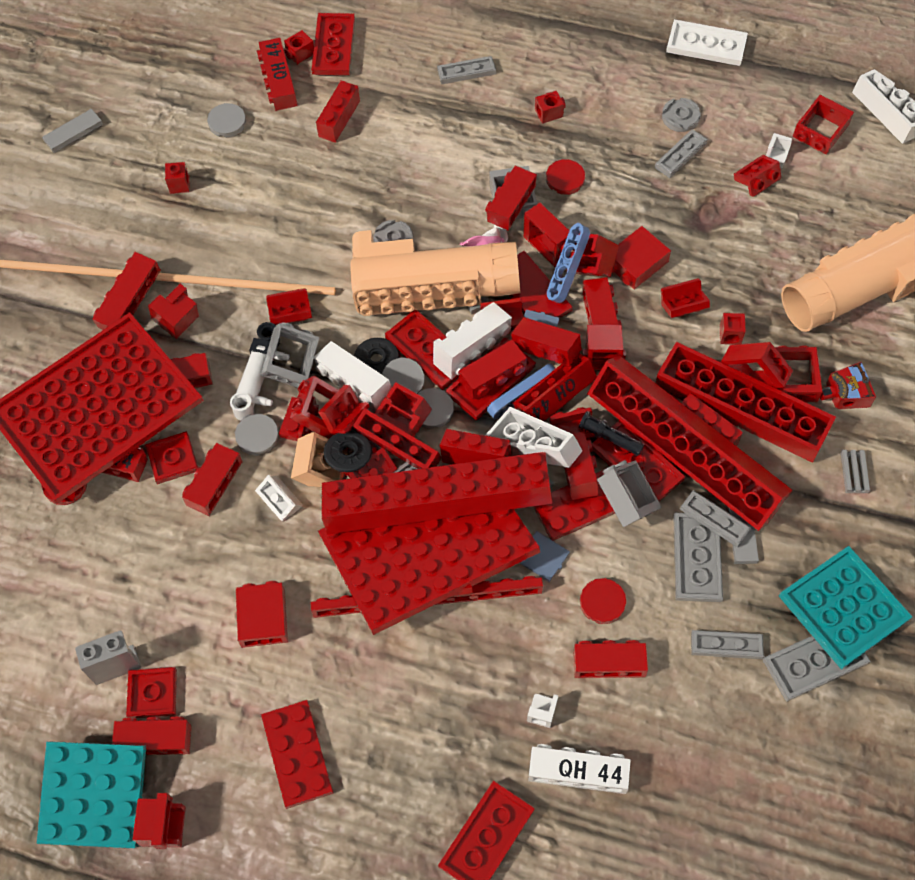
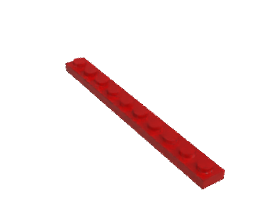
M526 576L521 580L505 578L500 580V582L493 583L482 581L472 586L473 593L452 596L435 605L542 594V577ZM344 595L339 597V599L331 600L329 598H319L311 602V612L314 618L361 613L351 595Z

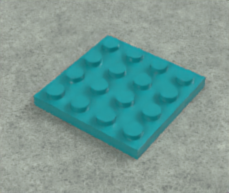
M847 546L779 594L780 599L841 670L912 618V615L850 546Z
M46 742L36 844L137 848L138 844L132 839L137 801L142 799L146 746Z

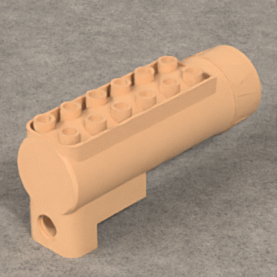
M915 214L908 217L902 223H894L885 231H877L867 240L865 238L859 240L850 248L848 246L842 248L833 256H825L820 260V265L815 271L806 273L803 277L785 285L782 288L781 298L784 310L790 321L799 330L808 332L887 293L890 299L895 302L915 292Z
M371 230L359 231L352 236L351 283L356 311L363 316L412 312L413 310L471 307L480 305L481 297H497L520 293L516 242L415 251L413 239L373 243Z

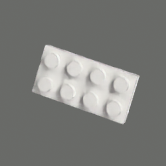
M674 19L666 52L740 66L748 33Z

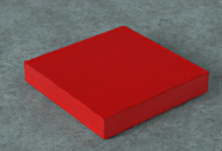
M187 431L145 444L157 485L195 473L198 468Z
M176 667L128 670L127 718L176 715Z

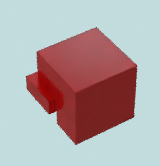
M590 234L576 274L611 277L619 245L598 234Z
M181 283L166 299L159 295L148 305L151 319L175 339L199 317L197 303L188 297L187 288Z
M587 325L585 349L582 350V355L590 359L594 370H601L607 360L617 355L626 359V351L623 349L622 325Z
M395 382L387 394V398H384L374 414L415 437L432 411V408L422 396Z
M157 793V799H138L132 840L142 847H154L156 849H167V847L181 848L186 807L182 803H172L173 798L168 793Z

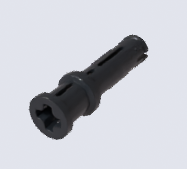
M589 411L584 414L578 426L579 429H585L595 434L596 438L602 437L636 456L640 455L644 448V443L612 428L606 420L601 421L591 416Z

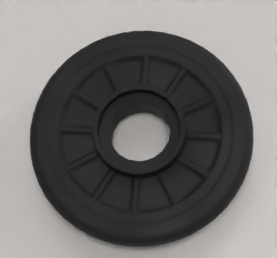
M384 338L367 339L356 348L354 357L381 375L387 364L392 360L400 358L397 347L391 341ZM374 354H380L382 359L374 362L371 360V357Z
M355 431L333 435L324 447L326 462L330 467L340 472L360 470L370 461L372 456V445L368 438ZM345 448H352L354 450L350 455L342 453Z

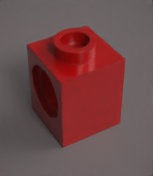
M303 30L284 40V52L287 58L292 59L297 65L313 55V40Z
M557 90L535 97V111L542 124L563 117L566 104L564 98L559 96Z
M185 162L165 163V181L170 194L190 192V176Z
M723 313L719 326L720 344H742L746 332L745 314Z

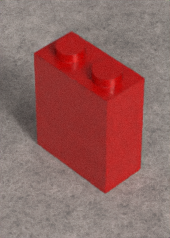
M641 226L618 244L619 248L612 272L616 273L624 284L629 285L635 290L669 262L671 250Z
M268 581L262 585L247 583L242 585V587H236L237 634L241 648L288 643L286 599L282 582Z

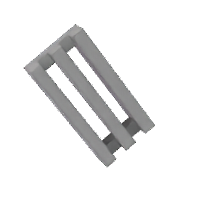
M842 450L841 461L845 492L869 493L870 486L865 450H860L859 452H856V450H851L850 452ZM848 458H851L855 488L851 486ZM857 458L859 459L862 488L860 486Z

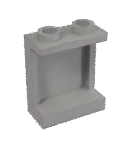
M122 631L114 632L75 648L81 670L95 685L128 674V670L141 669L136 648L134 645L128 646L126 644Z

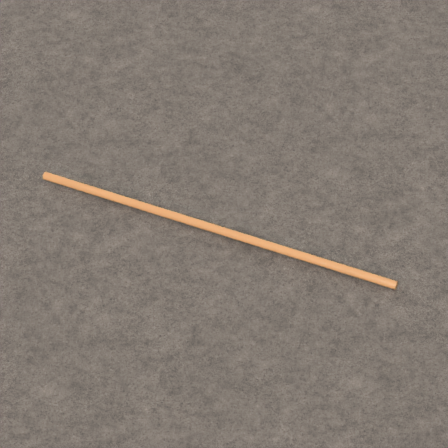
M0 260V268L107 277H117L123 271L121 269ZM159 273L155 281L275 291H292L306 288L307 293L335 295L336 287Z

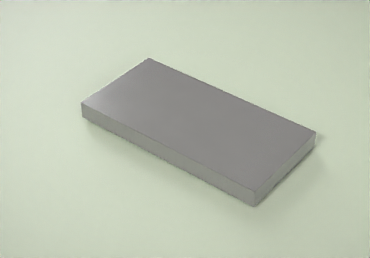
M674 513L676 601L722 602L723 585L720 536L686 513Z
M813 636L763 658L765 666L786 702L871 662L866 653H864L841 670Z

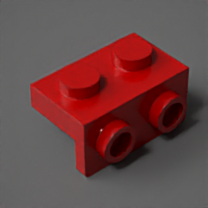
M699 278L661 288V304L671 318L710 308V300L703 293Z
M306 288L266 296L269 319L275 325L295 321L302 322L312 318Z
M343 385L318 413L330 433L344 434L352 429L363 409H368L370 406L367 402H359L350 385Z

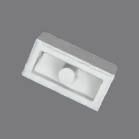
M268 475L255 490L281 521H285L303 506L276 475Z

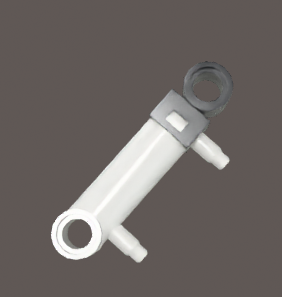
M271 322L262 323L257 328L258 338H253L249 349L250 357L237 392L230 399L234 416L240 421L249 415H254L255 404L263 406L273 405V400L258 396L265 378L261 376V371L271 337L266 336L272 335L273 329L276 327ZM280 337L278 340L277 347L280 345ZM275 351L273 362L274 359L288 361L290 356L289 354H284V352Z

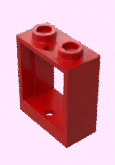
M819 95L796 124L793 137L827 155L850 125L854 112ZM815 115L839 126L830 139L807 127Z
M538 203L524 213L523 237L547 261L556 267L570 230L547 208Z
M771 342L730 345L721 360L723 364L774 388H784L793 372ZM747 363H758L763 370L753 371Z
M806 345L799 347H775L784 360H809L812 385H785L784 388L776 389L804 402H818L822 394L817 347Z
M316 376L303 380L298 387V397L292 404L290 419L330 439L337 433H330L324 421L307 412L314 391L331 399L339 390Z

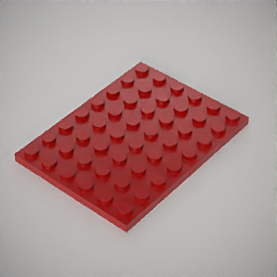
M129 312L0 399V431L54 502L58 504L204 400Z
M514 509L327 534L325 527L318 530L326 549L373 635L462 592L463 588L470 585L474 586L540 553L539 545Z

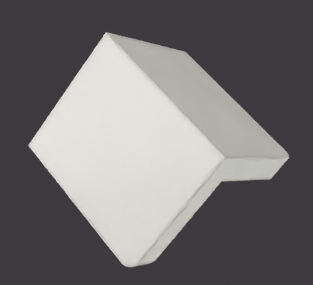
M774 133L766 156L779 161L780 168H783L793 139Z
M535 694L528 712L527 722L550 728L558 695L554 694L553 698Z

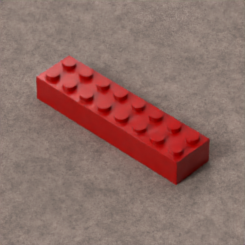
M676 342L655 381L666 392L681 400H684L692 393L731 424L812 463L836 419V416L679 342Z

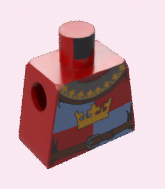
M862 362L830 374L826 387H822L820 399H832L837 409L871 407L876 399V395Z

